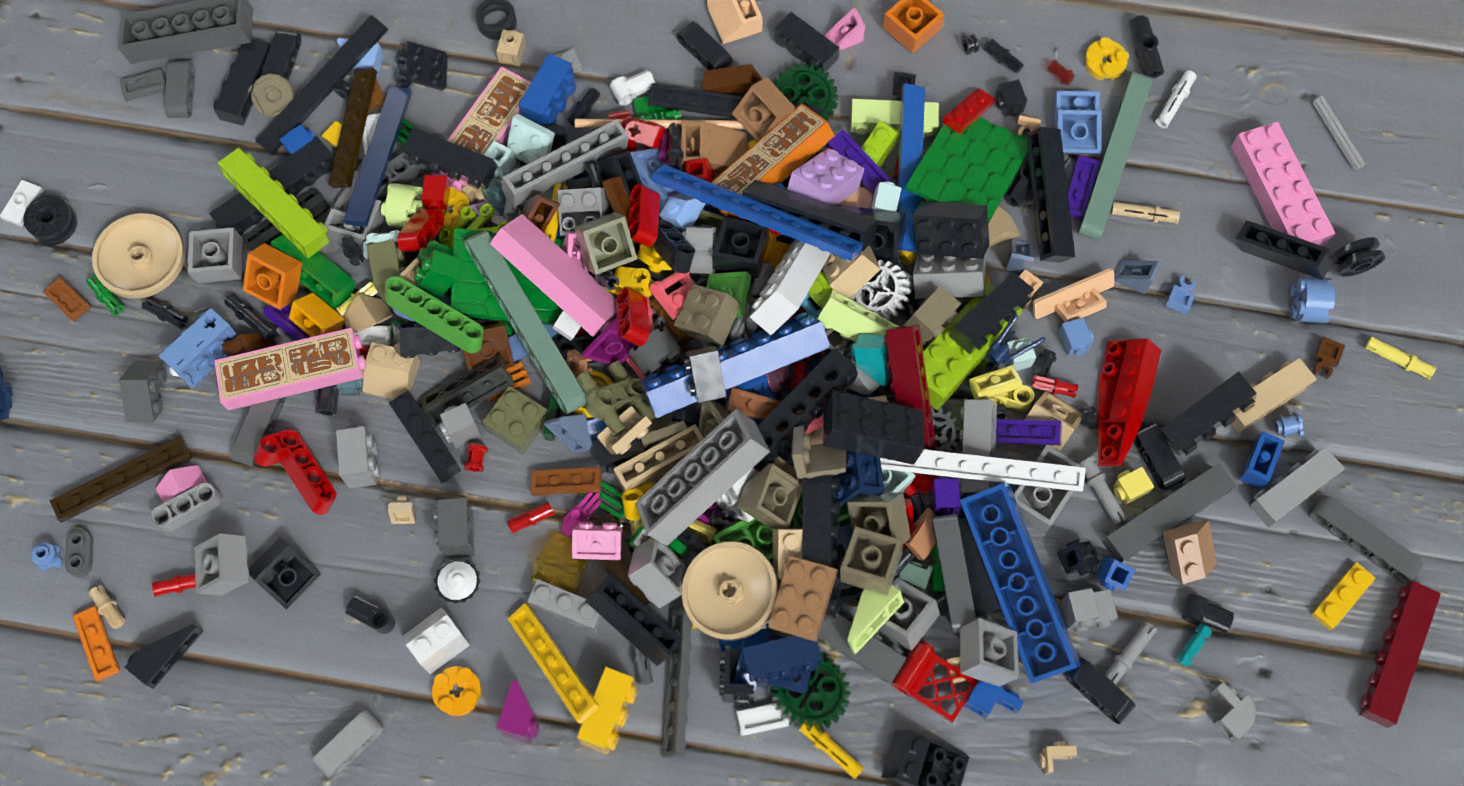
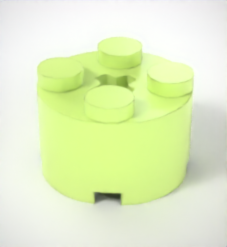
M390 183L388 185L386 202H383L381 206V214L386 217L388 226L402 229L418 209H425L421 199L423 187Z

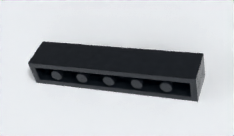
M1038 127L1026 133L1039 256L1040 261L1061 263L1075 257L1061 129Z
M317 137L268 173L273 181L277 180L281 183L285 193L296 197L303 189L312 186L317 179L331 172L334 156ZM240 192L209 213L220 229L234 228L240 236L253 225L259 224L265 217Z
M757 180L742 191V195L862 242V252L875 240L877 219Z
M829 474L813 478H803L802 559L837 569V563H840V550L837 548V539H840L841 534L840 525L837 524V515H840L841 512L840 501L837 500V491L841 489L840 477H837V474ZM837 573L824 619H836L837 612L840 611V600L837 597V588L840 587L839 573Z

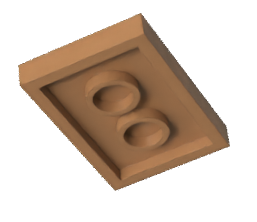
M789 556L768 627L817 642L838 570Z

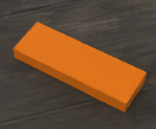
M95 605L73 615L95 681H102L121 672L102 616L98 613V607Z

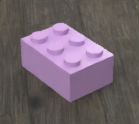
M827 148L792 172L787 190L837 206L858 190L864 168L840 155L837 151Z

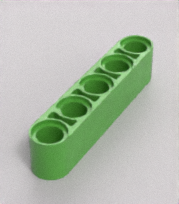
M394 276L387 279L385 301L389 306L468 353H476L481 350L484 329L480 324L401 277Z

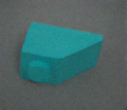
M859 334L856 343L852 344L851 349L852 357H855L856 366L880 385L887 386L892 371H889L887 365L889 350L885 346L884 335Z

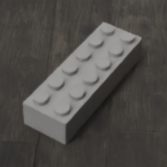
M735 409L635 503L647 535L666 546L669 545L770 452L755 421Z

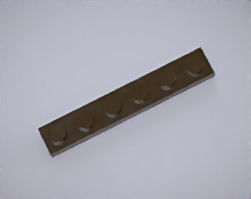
M373 67L355 69L328 183L332 188L352 186L378 72Z
M180 436L50 500L57 520L63 523L193 457L184 438Z

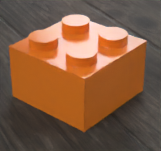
M900 0L885 13L882 28L913 54L942 29L945 14L928 0Z
M264 243L247 255L243 291L281 310L297 298L302 262Z

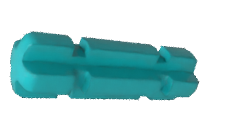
M1200 624L1195 630L1196 635L1193 634L1183 648L1184 652H1180L1176 661L1184 667L1191 665L1193 662L1192 657L1195 658L1206 642L1204 639L1207 640L1212 633V630L1207 625Z

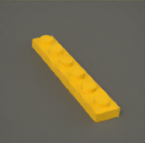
M524 603L508 618V621L575 720L582 724L600 706L532 608Z

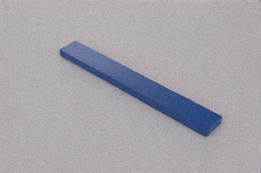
M904 84L902 86L898 169V187H901L897 212L906 213L905 236L901 251L917 253L913 214L921 202V197L905 190L923 158L925 87Z

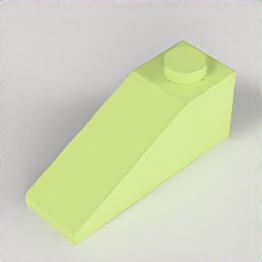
M891 585L888 596L864 589L847 640L854 654L867 643L904 603L901 591L895 586Z

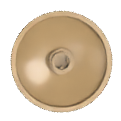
M146 213L132 214L116 220L100 234L93 249L92 265L99 281L112 293L125 298L149 297L167 288L177 278L184 264L185 246L176 228L164 218Z
M722 542L703 550L689 565L682 583L683 606L691 622L705 634L721 640H739L759 631L771 618L779 592L777 575L769 560L757 549L740 542Z

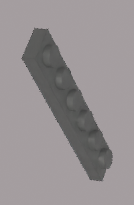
M685 608L671 611L670 629L682 641L668 658L662 757L665 758L683 757L686 748V711L689 697L688 676L690 674V640L693 623L689 619Z

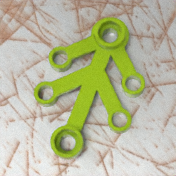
M484 204L480 208V215L467 229L498 233L509 222H501L497 227L479 229L488 219L495 215L494 207L490 204ZM465 206L461 210L459 220L452 227L448 226L440 231L438 242L444 246L454 248V228L462 229L468 221H472L475 218L476 211L470 206Z

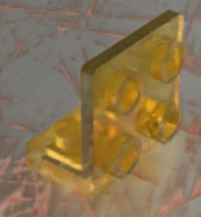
M553 532L534 561L531 581L536 583L538 579L576 595L581 576L591 559H573L572 539Z

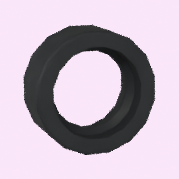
M485 0L476 9L475 17L478 29L483 36L493 40H500L503 30L511 31L516 29L517 19L514 7L509 1ZM494 11H503L509 17L506 23L496 27L485 24L484 18Z

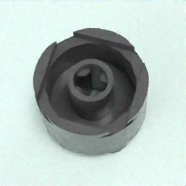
M662 327V332L659 329L652 331L646 343L636 351L632 348L629 351V355L646 377L652 373L661 374L662 369L667 365L672 366L681 360L679 355L682 352V348L668 329Z

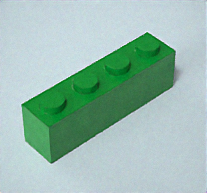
M284 235L271 241V247L302 262L299 282L333 309L350 298L351 293H354L356 281L324 257L319 251L310 258H307Z

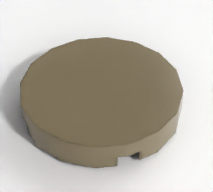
M276 74L261 76L255 81L253 92H251L254 107L258 112L268 117H277L295 98L293 85L288 79Z

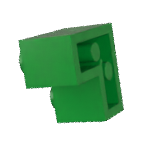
M429 241L427 246L419 251L418 261H420V266L415 271L414 280L417 281L416 286L430 295L441 298L457 279L460 258L453 256V248Z

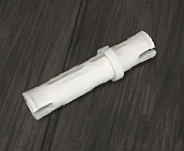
M1185 71L1179 83L1173 87L1172 95L1155 121L1159 127L1168 128L1182 101L1190 94L1189 89L1197 78L1194 72Z

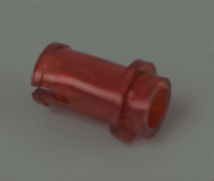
M1057 60L1052 61L1048 66L1049 68H1047V71L1058 78L1062 85H1069L1075 77L1072 70L1066 69Z

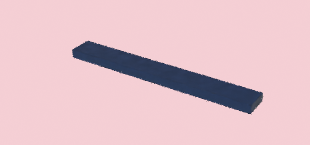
M389 87L344 217L345 225L368 226L412 95L411 88Z

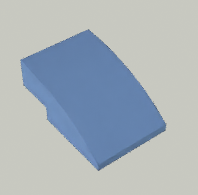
M1056 91L1053 95L1054 128L1061 129L1063 153L1101 154L1102 111H1100V92Z

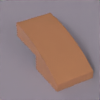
M927 508L915 522L914 526L916 529L910 535L911 538L904 543L920 560H924L936 544L932 517L937 515L930 508Z

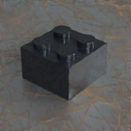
M724 217L713 252L714 269L725 272L747 271L752 275L751 277L758 278L769 243V228L762 227L757 223Z

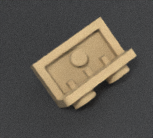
M628 407L618 416L626 427L623 433L614 437L607 426L597 435L598 440L610 454H624L632 446L630 443L636 437L640 439L649 431L647 427L652 422L646 416H640L633 407Z

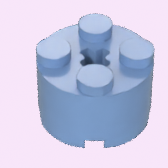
M1300 277L1297 284H1292L1290 294L1291 297H1294V305L1290 309L1291 319H1296L1298 322L1328 323L1331 319V316H1327L1329 309L1333 310L1335 304L1334 284H1329L1332 279L1323 278L1321 280L1315 277Z

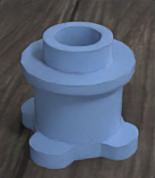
M1293 411L1291 416L1283 417V415H1279L1278 420H1275L1277 434H1281L1283 438L1298 433L1299 436H1304L1301 414Z
M46 542L40 543L31 552L32 561L38 565L41 571H47L52 567L59 568L63 564V560L60 559L61 548L57 545L52 546Z

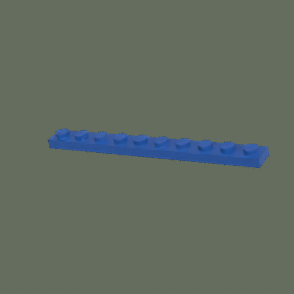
M665 164L652 173V181L660 184L662 187L670 188L682 195L690 196L702 203L710 204L722 211L730 212L742 219H747L762 227L775 230L779 234L795 238L802 243L817 247L821 251L837 255L841 259L852 261L862 251V242Z

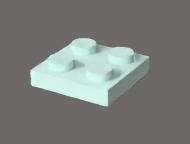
M516 114L512 118L507 148L513 150L515 158L529 164L551 152L555 133Z

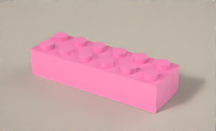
M1275 122L1239 133L1231 148L1271 228L1321 246L1326 245L1335 235V231L1279 123Z

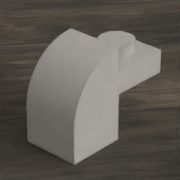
M1223 682L1210 692L1227 711L1214 725L1232 743L1240 739L1252 727L1256 711L1249 695L1239 699L1237 692Z

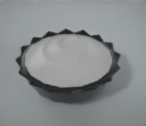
M461 558L456 560L450 559L436 571L434 579L436 584L435 590L438 592L439 597L444 598L446 602H453L454 604L465 602L467 599L473 598L474 593L478 591V585L481 582L479 578L480 572L476 570L475 564H471L469 560H462Z

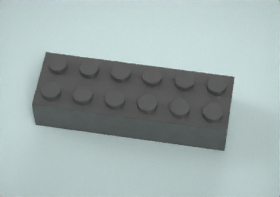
M197 0L121 14L118 50L130 64L251 43L253 7L248 0Z

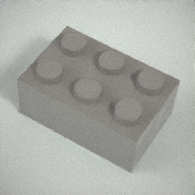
M917 254L913 272L915 299L929 298L940 285L953 297H984L986 283L985 255L983 259Z
M1046 445L1036 462L1082 467L1049 445ZM1020 485L1014 496L1023 519L1046 534L1074 491Z

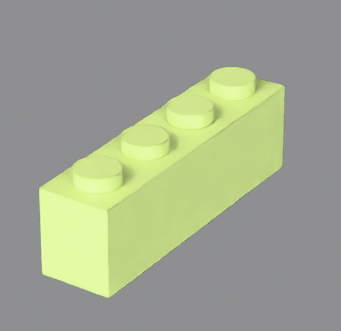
M852 99L850 132L857 134L872 133L880 120L887 122L900 132L901 101ZM925 102L923 137L936 136L939 126V103Z
M835 290L831 291L817 319L822 321L825 328H832L839 332L843 338L854 340L855 342L859 334L885 335L887 329L899 327Z

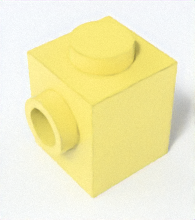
M1142 467L1133 472L1129 470L1122 472L1117 476L1118 480L1113 485L1115 496L1118 500H1122L1124 505L1147 495L1154 488L1153 483Z

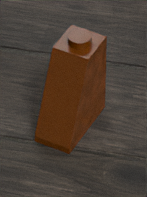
M752 64L704 71L701 88L702 91L744 97L751 86L763 80V78Z

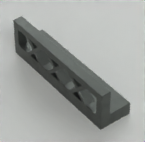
M314 188L297 199L299 206L302 209L307 208L313 215L314 220L330 209L326 199L321 193L318 194ZM267 220L243 237V242L250 251H253L264 243L271 246V241L283 234Z
M501 353L422 397V411L434 427L439 426V423L443 422L440 414L444 413L447 408L451 406L458 407L466 403L469 409L514 384V379L505 368L504 358Z

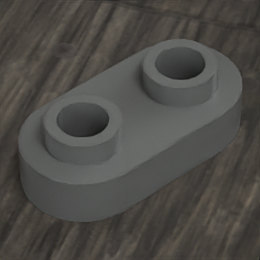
M83 529L72 531L66 539L65 568L68 573L75 577L86 576L91 571L93 565V537ZM81 537V541L75 544V540ZM80 560V564L74 567V563Z

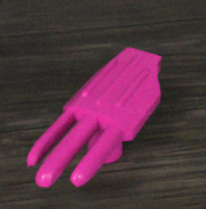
M593 493L587 494L578 506H574L564 517L563 526L560 531L568 538L572 536L575 525H579L580 522H587L590 519V515L600 505L601 501L598 500L587 513L588 509L599 498V493H596L588 504L581 508L593 495Z

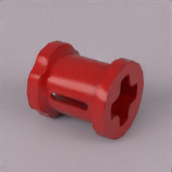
M468 444L467 450L469 452L464 469L471 472H484L483 462L488 448L479 444Z

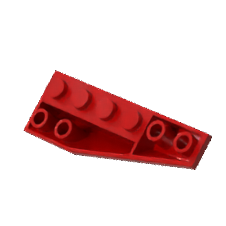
M1148 338L1108 341L1098 383V465L1121 466L1134 442L1146 413L1162 351Z

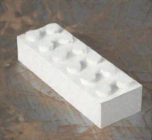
M794 239L789 246L790 249L783 255V260L775 268L776 272L769 278L768 284L760 292L761 296L752 305L754 311L750 318L772 335L799 309L831 253L821 251L817 247Z

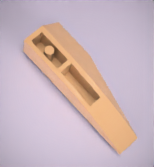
M707 0L708 12L722 44L762 32L763 17L755 0Z

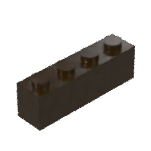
M611 513L592 522L593 526H603V523H617V526L623 527L619 518L614 520ZM621 534V559H601L608 576L611 575L645 606L651 602L646 598L645 593L630 581L628 576L632 560L631 553L634 552V549L627 543L629 539L624 540Z

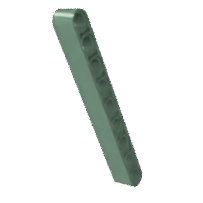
M1133 71L1131 73L1091 192L1084 219L1079 228L1078 234L1098 241L1101 239L1153 81L1152 77Z
M483 231L464 240L469 255L485 279V282L561 410L567 415L586 405L587 401L583 390L503 256L490 244L492 238L489 233Z

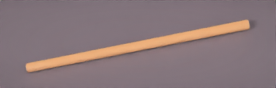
M575 119V128H600L616 119ZM617 119V120H618L619 123L621 124L624 119ZM641 119L660 124L665 128H668L672 123H676L677 129V124H680L682 127V122H706L729 129H746L738 120Z

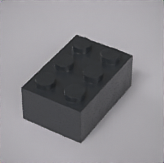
M921 201L913 214L917 254L984 258L990 245L987 205Z

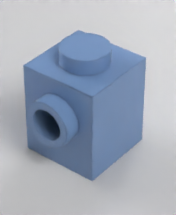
M1084 318L1063 323L1058 331L1067 356L1073 354L1080 356L1087 353L1094 341L1093 332L1087 327Z

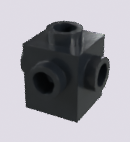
M1079 539L1066 544L1067 548L1057 552L1066 574L1079 573L1082 576L1093 571L1092 567L1100 563L1097 558V551L1090 541L1080 542Z

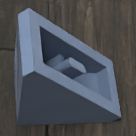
M1012 238L1006 270L1023 273L1025 269L1029 271L1034 260V243Z
M1121 261L1114 276V281L1145 294L1153 282L1161 263L1159 261Z
M586 414L559 417L544 423L573 453L590 450L591 442Z

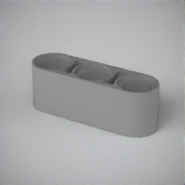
M202 483L155 507L150 514V520L160 530L171 532L218 507L222 501V496L213 485ZM212 492V496L208 500H204V496ZM190 503L189 509L182 512L183 507ZM169 515L167 521L160 523L163 516Z
M365 710L321 749L313 758V762L329 779H332L382 733L384 727L368 710Z

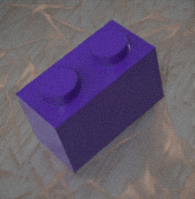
M940 476L934 479L929 491L930 509L937 516L957 514L960 508L958 479H952L949 476Z

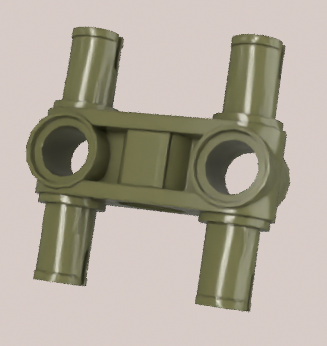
M620 360L615 361L608 367L617 383L603 388L598 387L589 371L581 373L576 378L586 394V401L588 402L586 405L587 412L592 417L603 420L614 437L626 430V427L616 413L625 411L628 407H633L640 416H646L651 422L655 420L656 416L650 409L640 384L642 380L630 376Z

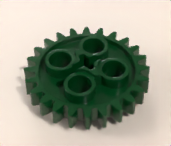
M803 63L800 69L797 64H794V70L786 67V74L779 72L780 79L774 78L773 84L784 96L789 94L794 97L789 99L791 103L821 107L820 117L827 122L829 120L828 116H834L833 109H837L838 104L835 102L838 101L839 97L838 94H835L838 88L833 86L834 79L828 80V72L823 75L821 74L822 67L815 71L814 64L809 69L806 68L805 63ZM807 81L809 84L803 86L800 85L799 82ZM821 95L824 98L822 100H816L814 96Z
M821 654L822 664L818 665V669L811 671L812 678L808 681L806 693L811 689L819 675H822L823 678L817 684L815 691L812 692L803 708H799V704L805 698L806 693H798L800 697L793 698L788 693L791 690L776 686L771 687V691L776 693L772 696V701L779 702L775 710L783 709L781 718L789 716V725L796 721L798 722L799 730L803 724L807 726L808 732H810L813 725H815L818 731L821 730L822 724L830 728L831 720L837 723L840 719L838 715L843 716L846 711L843 707H848L849 701L846 698H849L851 692L845 689L849 687L850 683L842 682L846 673L838 674L840 665L832 667L833 659L824 662L823 654ZM822 686H830L833 692L824 691ZM809 705H817L820 711L815 712L811 710Z

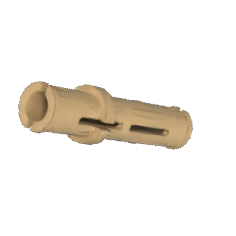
M1113 201L1111 215L1152 220V223L1161 221L1178 224L1180 210L1164 209L1158 205L1149 207Z

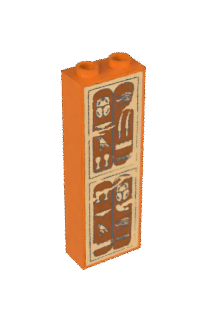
M801 104L711 183L740 195L755 180L776 186L777 183L781 184L788 178L793 171L804 164L835 135L825 119ZM718 208V210L724 217H730L731 219L737 220L741 219L735 214H732L727 211H722Z

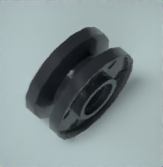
M46 195L35 199L29 204L25 210L23 222L27 231L37 241L53 246L65 242L73 235L77 227V216L63 199L58 196Z
M1375 237L1360 239L1335 251L1332 258L1334 264H1341L1337 268L1339 276L1350 277L1358 275L1381 264L1385 260V254L1383 251L1377 250L1380 246L1378 239Z

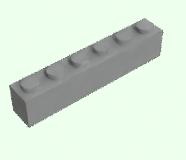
M616 119L503 176L502 191L512 206L515 207L554 187V184L562 183L585 171L586 167L584 164L597 160L601 162L626 150L629 135Z

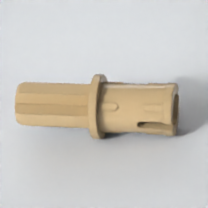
M102 585L98 586L99 591L96 587L92 588L89 591V596L97 605L98 613L105 617L111 628H121L125 624V619L117 609L116 601L111 600Z

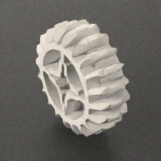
M879 260L878 264L881 270L850 299L881 317L890 320L891 313L894 316H898L896 310L898 308L904 310L902 302H909L905 295L911 293V290L907 288L910 282L908 279H905L906 273L901 271L898 265L893 266V263L889 261L885 264L882 260ZM891 277L895 281V292L890 290ZM882 289H883V290H885L886 292H883V291H882V292H877V293H876L874 290L878 291V290H882ZM865 291L870 293L869 306L865 300ZM886 300H890L888 303H886L885 305H883V303H884Z

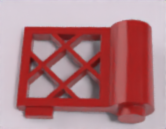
M925 641L918 642L913 650L909 651L906 660L890 684L902 694L912 697L953 724L978 681L970 676L961 674L960 669L937 656L933 652L934 647ZM937 663L946 668L947 678L935 680L933 669ZM951 671L956 673L957 676H952ZM929 675H930L932 681L926 682V680L928 679V677H929ZM963 678L970 683L967 691L956 693L953 680ZM949 681L953 694L939 697L936 684ZM933 685L936 698L926 700L918 695L922 687ZM963 696L959 703L957 697ZM954 698L956 709L952 715L942 709L941 700Z

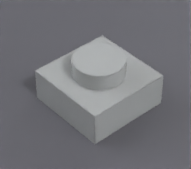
M574 49L554 55L571 62L574 73L582 70Z

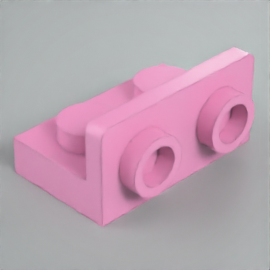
M580 522L579 525H575L572 531V558L620 560L623 527L617 526V523H603V526H593L592 522Z

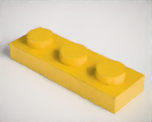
M1354 563L1311 615L1328 630H1333L1376 577L1359 563Z

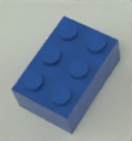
M548 53L519 103L521 116L539 125H556L559 113L564 112L567 99L574 94L577 86L571 62Z

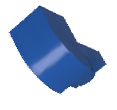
M981 681L971 692L964 707L986 718L990 714L995 702L1016 714L1020 711L1024 701L1019 699L1020 695L1009 689L1003 690L1004 685L999 687Z

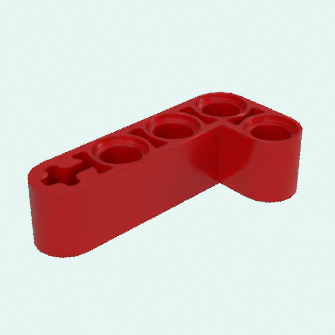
M284 430L263 437L253 456L255 462L264 467L281 463L310 510L318 515L328 513L336 499L337 493L300 435L293 430Z

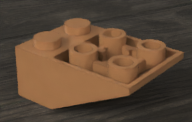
M682 122V150L684 152L682 172L686 173V161L704 158L709 160L714 173L724 172L747 152V133L706 122Z

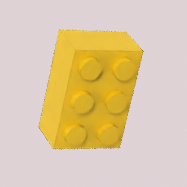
M607 667L605 668L593 697L600 708L583 722L577 736L582 745L607 755L610 750H615L620 738L617 733L619 727L625 726L629 716L627 707L629 703H634L638 693L633 677Z

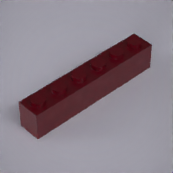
M920 325L892 327L886 330L884 343L889 350L887 365L889 371H892L891 391L895 394V404L924 411L925 449L937 451Z
M1415 581L1400 588L1397 594V599H1399L1398 605L1390 614V620L1392 621L1390 628L1385 631L1382 641L1385 643L1382 650L1375 657L1377 666L1367 680L1369 689L1367 694L1363 695L1359 704L1362 708L1360 716L1386 728L1397 725L1441 596L1440 592Z

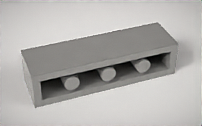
M965 400L964 406L961 407V419L964 420V428L960 430V442L963 443V452L960 453L995 457L997 403L993 400ZM958 478L959 489L965 495H974L994 487V481Z
M1326 447L1320 452L1316 449L1305 457L1307 462L1303 465L1298 462L1288 470L1290 475L1286 478L1281 475L1271 483L1273 488L1269 491L1262 489L1253 496L1256 501L1250 507L1268 528L1345 469Z

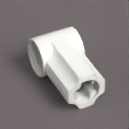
M646 70L629 78L618 77L611 82L610 88L619 105L623 106L631 103L637 95L649 91L651 84H655L651 72Z

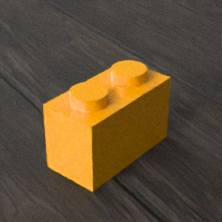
M314 293L293 301L289 319L310 337L340 331L345 321L340 314Z

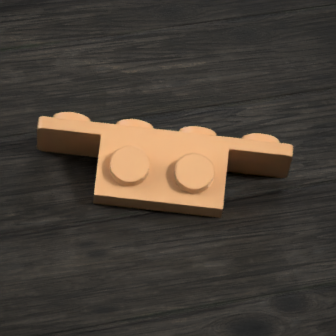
M1112 268L1106 269L1032 302L1033 316L1039 319L1056 311L1066 323L1106 308V300L1101 296L1100 292L1114 286V270Z

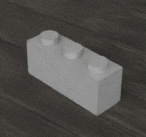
M538 579L527 601L533 609L594 634L597 633L603 617L585 602V598Z

